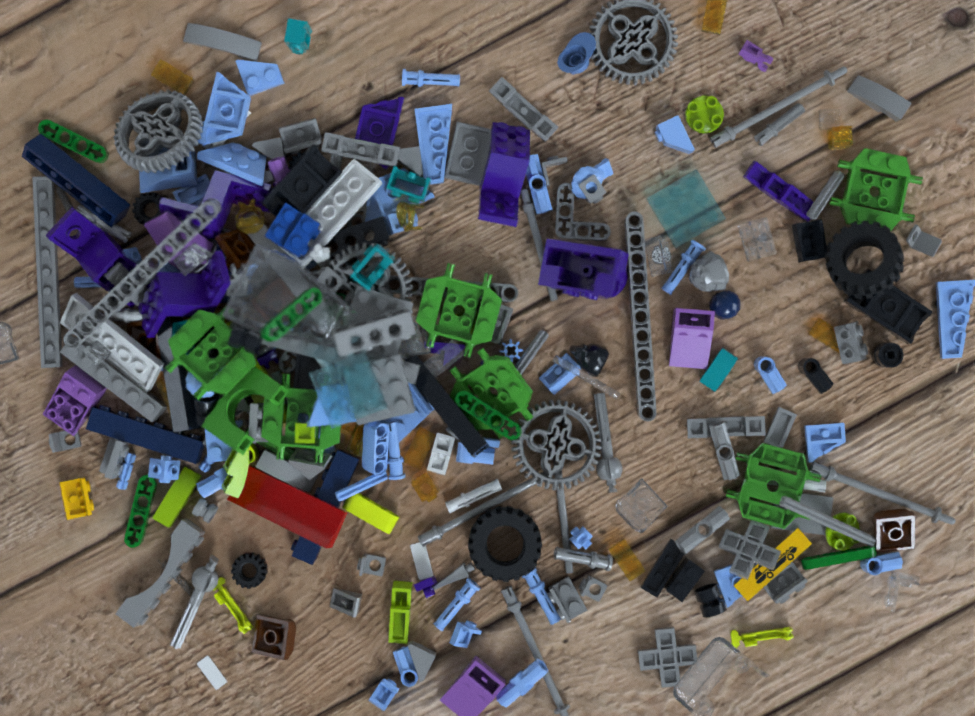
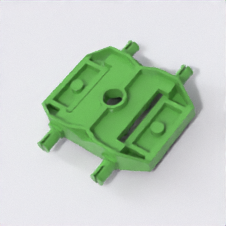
M864 148L850 162L839 159L837 167L848 169L847 186L843 198L831 197L829 205L840 207L847 225H851L853 222L862 224V221H869V224H873L875 221L880 223L881 227L887 226L892 231L901 220L913 223L915 215L903 212L906 192L909 183L921 185L923 177L911 174L906 157ZM860 168L897 176V179L861 172ZM871 187H876L879 190L877 197L871 196Z
M447 263L443 276L426 280L416 322L428 332L425 346L429 347L430 345V347L434 348L435 339L438 335L465 342L466 347L463 356H467L468 353V357L471 358L475 345L492 340L502 299L490 289L493 275L489 274L487 281L488 274L485 273L481 286L453 279L452 275L455 265ZM445 287H447L448 290L443 305L441 317L439 320V324L436 325V320L438 317ZM480 296H481V297H483V298H482L481 305H480V309H479V313H478V316H477V320H476L474 332H473V334H470V333H471V329H472V325H473V321H474V318H475V314H476L478 302H479V299H480ZM458 305L463 306L465 309V313L462 316L454 314V308Z
M225 306L219 314L198 310L168 340L173 360L165 368L171 373L178 365H183L202 383L201 387L193 394L198 400L206 392L227 395L257 364L255 356L247 353L243 347L237 349L228 345L229 336L232 331L224 323V319L232 312L228 306ZM214 326L215 328L187 356L185 353ZM212 349L219 350V355L215 359L209 358L208 355Z
M483 347L477 353L484 362L466 375H462L456 366L449 370L456 379L450 394L454 401L457 393L460 391L472 393L468 388V385H470L475 395L507 417L512 416L518 411L522 413L526 421L534 417L527 409L533 391L508 357L500 355L489 356ZM490 387H494L497 390L498 394H492L490 391ZM467 395L460 396L461 404L468 403L471 405L468 409L471 410L476 400L474 399V402H470L467 400ZM481 404L475 408L477 415L482 416L485 413ZM461 409L477 430H493ZM494 415L491 422L494 426H499L502 419L499 415ZM493 430L499 439L503 437V435Z
M282 374V386L289 390L285 396L288 397L285 436H282L285 398L278 407L264 398L261 437L276 446L277 460H284V450L286 447L315 449L314 462L323 463V451L340 443L341 423L321 425L320 439L318 438L319 426H316L315 443H295V423H301L298 420V416L304 412L309 417L308 421L310 420L313 412L312 408L318 398L319 390L291 388L289 386L291 374ZM321 377V386L329 385V377Z
M762 443L751 455L737 452V456L741 457H736V460L748 464L741 492L728 489L726 497L738 501L743 518L785 529L798 517L810 520L789 509L750 499V497L780 505L781 497L786 496L800 502L805 481L809 479L820 483L818 478H821L820 474L808 470L805 454ZM759 462H761L764 464L797 472V475L764 467L758 464ZM771 480L776 481L779 485L778 490L775 492L770 491L767 487L768 482Z

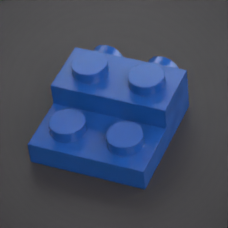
M284 203L264 234V237L298 258L300 255L305 256L310 246L307 244L311 238L315 240L321 230L318 227L320 224L306 214L300 213L289 204Z

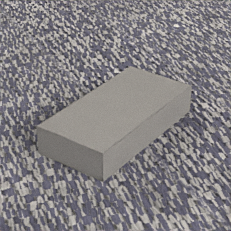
M778 407L763 442L783 448L797 414Z

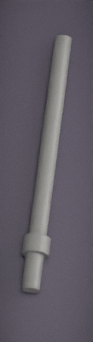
M528 189L521 190L524 203L522 207L524 214H527L542 266L544 247L534 214L535 207L534 203H531ZM547 287L550 300H558L556 290Z
M562 470L555 474V478H563ZM557 485L556 491L563 549L573 550L569 540L564 489L560 490L559 485ZM565 561L566 573H573L572 562Z

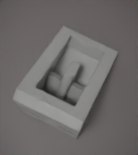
M281 137L258 141L252 144L255 149L269 159L284 156L288 166Z
M420 147L400 149L398 161L417 176L423 177Z
M296 448L289 459V463L309 481L323 471L332 458L331 454L323 453V463L314 462L316 451Z
M333 588L330 607L351 617H356L359 613L363 594Z
M412 640L409 641L408 648L419 680L422 682L437 652Z

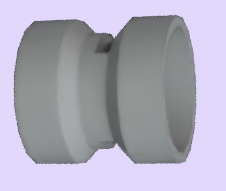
M201 497L195 505L192 514L196 517H203V521L210 523L218 510V506L215 504L210 505L206 499Z

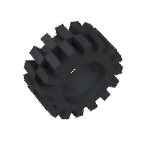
M146 192V194L141 193L139 198H135L136 203L132 205L134 206L132 213L135 214L134 218L138 220L137 222L145 225L146 222L161 215L159 207L160 200L163 198L161 195L154 192ZM153 202L157 205L158 212L155 216L148 217L144 212V208L148 203Z
M254 552L245 553L239 556L232 564V579H235L236 584H240L241 588H255L266 578L265 576L268 572L266 568L268 566L265 564V559L260 557L261 555H256ZM251 563L256 567V575L249 578L243 574L242 568L245 564Z

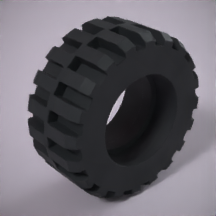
M862 221V224H857V222L851 223L849 228L844 226L840 229V234L835 233L832 237L834 242L828 243V252L825 253V259L830 277L839 290H843L848 296L854 294L855 298L861 299L862 295H866V298L869 299L873 298V294L883 295V290L886 288L891 290L894 287L893 282L899 281L901 278L899 273H902L904 269V255L897 236L894 232L891 233L890 228L887 226L881 227L880 223L875 221L873 224H869V221ZM872 246L882 251L883 260L881 264L869 273L857 274L847 268L848 257L860 247Z
M498 506L495 509H489L477 518V521L471 528L468 541L470 558L473 560L477 570L479 569L484 576H489L494 581L503 580V582H509V580L513 579L514 581L519 580L521 576L528 575L530 570L535 568L541 555L542 540L538 526L529 514L524 513L519 508ZM511 526L523 538L521 553L511 561H499L488 551V536L497 527Z

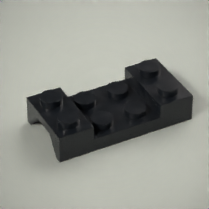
M311 145L279 183L261 199L260 203L275 217L284 203L305 214L342 173L339 168L332 165L320 153L316 145Z
M866 269L862 274L869 273L871 270ZM895 286L891 290L887 288L883 290V295L873 294V298L869 299L866 298V295H862L861 299L855 298L854 294L846 296L843 301L856 311L862 312L906 344H912L915 333L933 312Z

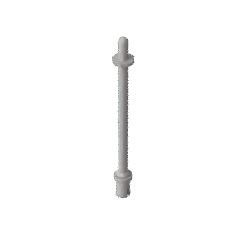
M843 66L832 73L825 70L823 78L734 127L726 126L723 131L710 137L711 143H714V148H717L729 140L733 141L737 133L826 84L834 86V80L847 73V68Z
M813 461L809 468L810 472L820 474L826 481L836 480L930 516L932 523H937L940 520L953 525L956 521L955 518L941 513V507H936L935 510L839 474L832 466L826 467Z
M544 471L540 473L541 475L546 476V473ZM532 478L441 527L432 526L431 530L417 536L421 545L424 547L437 539L441 540L447 531L534 486L539 480L536 479L534 483H531Z
M512 586L502 589L501 593L508 605L507 610L513 612L534 659L544 662L520 611L522 604L517 600ZM548 671L543 678L557 706L554 713L561 716H569L567 710L570 708V705L563 703Z

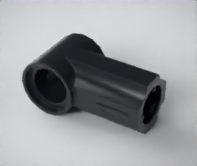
M803 358L799 361V371L807 377L819 394H823L833 386L834 383L823 371L816 359ZM810 361L812 363V369L808 372L806 370V364Z

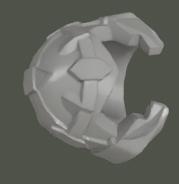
M709 251L692 264L689 280L691 284L704 292L725 290L729 282V273L723 258Z

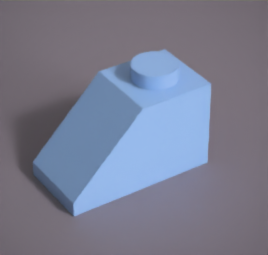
M679 115L656 126L655 136L658 142L662 141L664 146L687 154H691L695 150Z

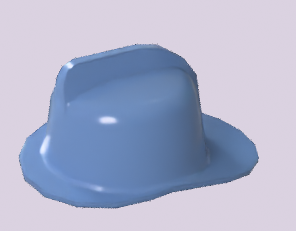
M587 32L575 35L559 55L558 67L563 72L572 75L584 72L588 68L589 58L596 48L595 37Z

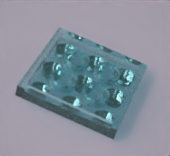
M697 169L646 199L675 248L726 219Z
M366 352L309 373L331 428L388 407Z

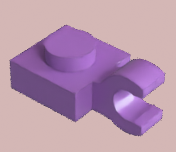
M746 40L739 52V55L744 60L753 64L757 62L758 68L763 72H766L768 68L763 62L771 64L773 61L771 56L762 53L763 49Z

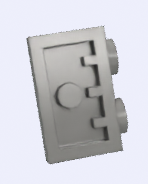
M250 403L248 435L255 439L252 443L269 442L261 437L264 403Z
M569 576L549 586L550 592L547 594L552 603H557L559 607L557 612L561 620L566 619L567 623H569L571 619L587 611Z

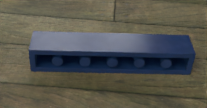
M39 134L25 144L22 157L109 227L112 228L126 217L130 204L45 136Z
M100 404L99 407H92L86 430L194 464L200 463L205 447L203 445L204 440L201 439L202 436L194 433L186 435L183 434L184 431L173 432V428L172 430L167 429L163 423H148L146 418L140 416L132 418L129 417L128 412L121 410L113 412L110 411L111 407Z
M338 449L337 452L333 451L332 458L329 461L331 466L329 470L325 469L321 478L324 482L321 487H317L314 496L339 508L342 501L337 500L335 492L349 486L360 457ZM300 536L292 544L291 550L293 553L291 556L313 565L322 546Z

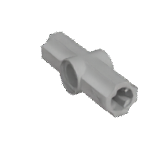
M725 421L712 422L708 426L723 479H736L740 474ZM723 447L729 448V451L725 454L719 452Z
M720 506L675 541L679 550L685 555L730 520L728 513ZM699 526L705 527L706 535H702L699 532Z

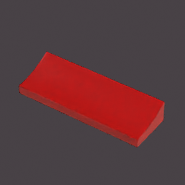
M251 465L248 467L246 481L239 498L231 495L227 498L228 501L324 548L333 547L348 513Z

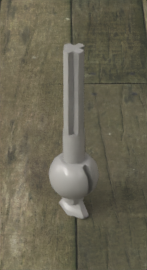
M605 393L594 394L598 431L600 432L599 438H601L602 459L596 465V472L601 480H606V484L609 486L608 493L617 492L615 488L616 479L620 478L623 467L620 460L613 456Z
M210 555L206 566L197 568L192 575L191 581L195 589L170 643V646H173L175 649L181 648L205 592L212 591L218 584V573L215 571V567L219 559L214 555Z

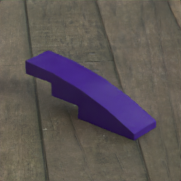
M753 161L743 175V178L806 222H809L810 218L807 216V212L814 202L792 184L786 183L775 173L769 172L757 161Z

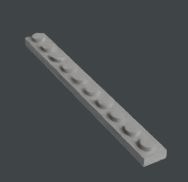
M47 176L32 177L41 368L62 367L57 245L46 237V234L56 224L54 182Z
M232 316L230 328L233 329L237 321L247 324L249 330L251 328L261 330L265 324ZM279 328L270 329L269 335L273 336L272 333ZM288 331L277 341L268 342L264 339L262 341L264 345L343 366H351L386 357L361 350L354 352V355L350 357H342L337 354L333 342ZM403 361L408 383L415 384L420 365Z

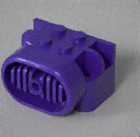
M546 239L538 285L562 290V293L568 294V296L579 297L580 295L591 300L615 297L624 289L627 283L628 272L626 267L629 254L619 249Z

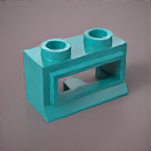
M288 18L284 42L294 54L303 55V52L306 53V49L309 50L312 29L308 22Z
M394 166L386 188L390 191V195L398 198L404 195L409 197L408 201L419 204L420 201H425L431 184V178H423L413 172L408 173L399 170L398 167ZM397 178L424 187L421 196L394 187Z
M378 244L374 247L370 245L363 253L366 256L363 261L357 260L351 268L353 270L351 277L368 291L395 260L394 256ZM378 252L384 258L372 273L365 277L360 271L372 256Z

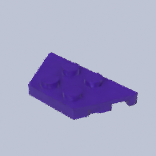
M398 97L389 101L385 100L376 104L364 105L355 139L393 146L405 98ZM379 164L382 168L388 170L387 165Z

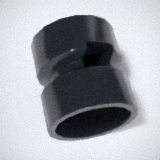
M237 321L230 333L228 345L237 349L243 347L247 353L256 355L263 341L261 330L257 328L249 330L247 324Z
M880 343L873 348L871 357L875 365L893 368L902 362L904 353L902 348L896 343Z
M214 393L211 397L200 398V400L193 396L194 421L197 425L202 426L205 418L215 408L219 400L217 393Z
M717 583L704 585L694 591L697 601L701 603L700 610L704 618L719 615L727 610L723 598L719 597L721 591Z

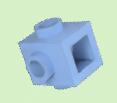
M161 455V458H150L148 477L159 479L158 482L170 483V480H178L180 460H174L169 455Z

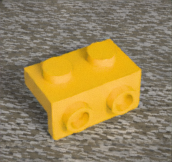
M85 477L59 482L66 520L92 515L94 504L92 499L89 500L88 492L91 491L89 481H86Z

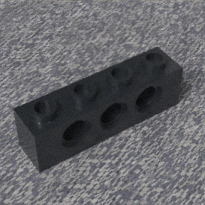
M382 216L339 230L324 248H329L330 250L332 244L336 243L338 245L336 252H330L331 261V259L335 260L336 254L342 256V249L348 252V240L350 238H356V244H359L361 249L363 243H367V248L371 243L385 247L389 245L388 242L393 240L387 221ZM374 232L373 240L367 241V233Z

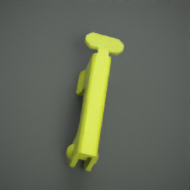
M220 577L217 586L213 589L214 591L217 588L219 589L214 594V597L220 605L225 603L237 620L239 631L245 634L253 626L227 589L222 586L225 583V578Z
M791 627L742 633L741 635H738L736 630H732L730 633L732 646L734 647L740 645V640H742L745 647L757 646V641L776 638L790 640L794 638V635L791 633L793 628Z

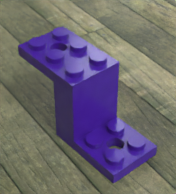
M503 122L492 123L490 151L480 184L478 220L517 227L518 201L530 161L529 129L522 126H510Z
M215 170L202 203L209 198L217 199L221 204V211L198 234L207 239H215L217 235H220L233 204L270 213L260 201L271 190V184L263 183L260 186L239 176ZM161 198L159 203L161 215L168 212L173 214L182 223L198 208V206ZM206 205L207 211L214 213L213 206ZM192 218L194 225H201L197 218Z
M73 207L46 234L50 241L76 258L92 281L108 292L115 286L104 275L119 262L131 272L138 265L127 256L111 235ZM78 229L76 235L69 236L72 230ZM130 301L127 305L133 308L136 304Z
M215 251L202 274L156 273L138 307L143 319L142 328L145 330L147 338H154L166 316H193L198 310L214 313L231 284L223 251Z

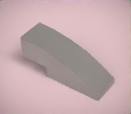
M860 75L856 77L847 90L848 93L878 113L881 111L896 122L901 120L912 104L893 91Z
M268 449L264 450L255 466L308 493L318 477L316 475L309 481L289 463V460L285 458L284 460H277L276 454Z

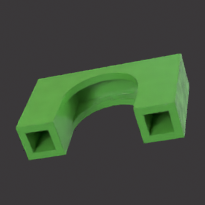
M254 366L227 395H223L218 400L213 411L205 418L202 427L233 450L244 455L255 439L241 430L235 422V410L240 401L250 395H261L278 407L289 390Z

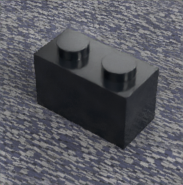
M686 557L664 588L672 596L683 602L705 571Z

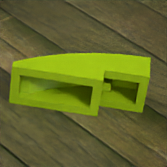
M249 448L244 455L232 449L223 466L227 476L221 487L224 493L239 498L246 481L249 467Z
M185 466L179 474V479L175 480L152 519L168 528L172 527L202 475Z
M393 581L388 643L408 644L413 582Z

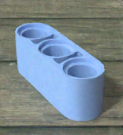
M381 421L366 423L363 427L362 467L376 476H382L386 472L388 461L389 427Z

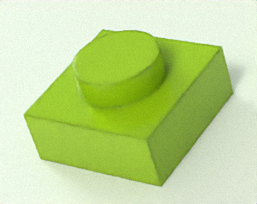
M295 423V443H315L316 426L307 427V423Z

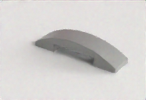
M193 23L187 24L183 39L185 43L232 53L253 61L258 60L262 45L261 42L242 35Z
M503 77L489 90L512 115L543 141L546 142L559 128L546 115L540 113L522 97Z
M325 132L321 151L350 159L396 166L400 147L382 143L377 144Z
M765 416L687 419L688 438L711 437L708 425L715 421H725L729 436L766 435Z

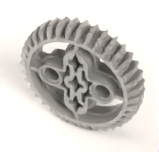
M613 0L614 5L608 1V9L602 6V13H596L597 18L592 19L594 25L589 27V30L593 31L590 34L596 40L595 54L591 56L592 60L598 58L595 66L601 64L602 66L599 71L603 72L606 69L605 77H608L611 73L613 75L612 81H615L616 77L620 78L619 84L622 83L623 79H626V85L630 84V80H633V84L637 85L638 79H640L641 84H644L645 77L649 82L652 81L651 75L658 78L659 73L657 71L663 74L665 72L663 66L668 68L670 66L668 61L672 62L674 59L672 55L677 52V50L672 48L678 46L676 41H672L678 39V35L672 34L677 31V27H671L675 23L674 20L668 21L671 14L664 15L666 7L660 10L661 3L658 2L655 6L653 5L654 0H650V2L646 0H621V2ZM626 7H638L654 15H643L633 23L625 15H613V13ZM606 19H609V32L616 39L608 48V60L603 56L599 42L600 31ZM657 20H660L666 34L665 50L659 61L656 60L657 49L650 41L658 30ZM621 22L625 28L618 30L614 24ZM651 23L650 28L642 30L644 25ZM625 35L624 41L620 44L622 36ZM646 35L643 44H641L642 38ZM638 36L636 42L633 41L628 44L630 38ZM623 50L622 56L620 54L615 56L616 51ZM648 50L651 56L645 58L642 56L641 51ZM633 57L641 65L652 64L653 67L643 72L627 73L616 69L611 64L621 65Z
M160 90L159 93L153 91L152 95L146 93V97L140 96V100L137 102L133 100L134 104L132 106L127 105L128 110L123 111V116L118 117L120 122L115 123L117 128L114 130V144L122 160L135 170L138 169L141 172L145 171L147 173L152 171L155 174L158 169L161 172L165 168L170 170L172 165L177 166L179 161L184 162L183 158L190 157L189 152H195L194 146H198L197 140L201 139L200 134L203 132L202 116L195 103L182 93L170 90L166 92ZM158 108L157 111L154 113V115H151V114L148 113V112H150V111H152V110ZM183 109L188 114V126L185 134L178 128L182 122L181 111ZM132 129L138 134L134 142L136 146L134 153L129 149V137ZM163 147L169 149V151L158 155Z
M363 243L362 249L359 244L355 245V250L352 246H348V252L342 249V256L336 254V260L331 259L330 261L331 269L336 273L338 271L341 272L340 276L345 280L344 286L350 289L344 300L346 311L338 304L335 294L331 295L324 288L321 289L322 292L328 293L323 295V299H329L326 302V306H332L330 308L331 312L335 311L337 318H341L342 324L344 321L346 322L357 285L363 287L353 278L352 280L348 278L353 273V270H351L353 265L344 267L343 264L354 257L364 255L363 253L367 250V243ZM376 252V253L373 255V256L379 257V258H381V259L384 258V257H383L382 255H380L378 252ZM398 257L390 265L394 268L400 280V299L411 302L407 297H412L413 293L407 290L413 289V285L407 283L412 281V277H405L410 271L402 270L406 267V264L399 265L401 257ZM380 262L372 263L366 271L361 270L360 273L368 277ZM389 267L385 270L384 276L378 278L373 284L371 290L394 297L391 291L384 287L390 278L391 271ZM329 276L326 279L328 287H334L335 277Z
M550 400L549 406L543 401L542 408L535 404L536 411L532 408L528 409L534 416L532 419L526 421V419L519 418L518 420L519 424L522 425V434L518 439L511 441V444L517 445V447H512L511 451L518 452V454L513 455V459H520L515 465H523L519 471L520 473L524 470L528 472L524 476L525 478H528L530 475L533 476L530 481L531 483H534L536 479L539 480L537 483L538 487L544 482L545 489H548L550 484H552V490H556L557 485H559L560 490H563L564 484L567 489H570L571 482L574 486L578 485L577 478L580 482H584L583 475L586 477L590 476L587 470H595L591 464H598L594 457L599 458L601 454L595 451L601 450L602 447L596 445V443L601 442V438H595V436L599 435L600 432L593 431L597 425H590L593 418L591 417L587 420L585 418L588 415L587 412L581 414V407L574 410V403L569 408L567 407L568 401H565L563 406H561L560 400H557L556 405H554L553 400ZM549 412L561 413L551 419L548 430L534 429L525 434L529 424L538 416ZM566 414L576 418L585 428L589 438V450L586 449V445L582 440L570 436L572 423ZM562 420V426L565 428L560 431L559 426L556 425ZM553 433V437L548 440V436ZM534 436H540L542 438L541 445H537L533 442ZM523 440H526L527 446L531 450L542 453L540 466L546 473V476L538 473L528 463L523 450ZM557 440L558 445H560L561 447H558L555 451V445H553L552 443H554ZM571 445L579 447V454L571 452ZM565 449V453L559 458L560 453ZM585 455L587 456L584 465L573 475L564 478H552V475L558 474L562 470L565 459L578 461ZM553 458V462L556 465L551 469V465L548 462Z

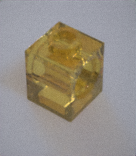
M852 126L830 128L827 131L828 150L851 147L853 145Z
M428 471L411 481L422 502L427 500L429 503L438 497L437 493L440 490ZM428 483L431 486V492H422L421 485Z

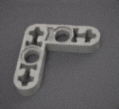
M569 183L561 184L557 190L555 233L557 237L561 239L605 241L608 239L611 229L605 223L573 222L574 194L572 192V185ZM564 187H568V190L571 191V194L567 196V201L571 200V204L568 202L559 203V200H564V194L560 193V190H563ZM560 207H569L570 214L562 216L559 213ZM558 219H570V223L566 222V228L569 229V232H566L565 235L558 231V228H562V221L558 222ZM580 226L588 228L586 236L578 234L577 230ZM591 226H595L594 230H600L601 227H604L607 234L600 237L599 233H594V237H590L592 232Z

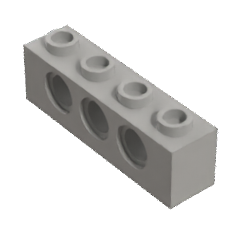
M406 307L330 329L335 350L342 357H350L354 355V352L360 350L363 352L372 350L377 345L386 346L397 339L406 340L411 335L416 334L411 312ZM396 324V329L389 332L390 325ZM372 330H378L375 337H369ZM353 336H359L357 342L350 343V339Z

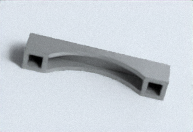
M84 342L79 347L73 349L65 345L60 351L61 354L149 421H158L167 409V404L152 393L143 391Z
M182 519L171 534L170 556L162 575L146 591L126 598L116 612V615L133 628L139 625L142 626L148 620L149 616L147 614L150 610H154L159 604V597L162 593L165 594L171 587L169 584L171 580L177 578L181 573L183 563H187L193 555L192 550L203 542L204 538L202 536L205 531L189 519Z

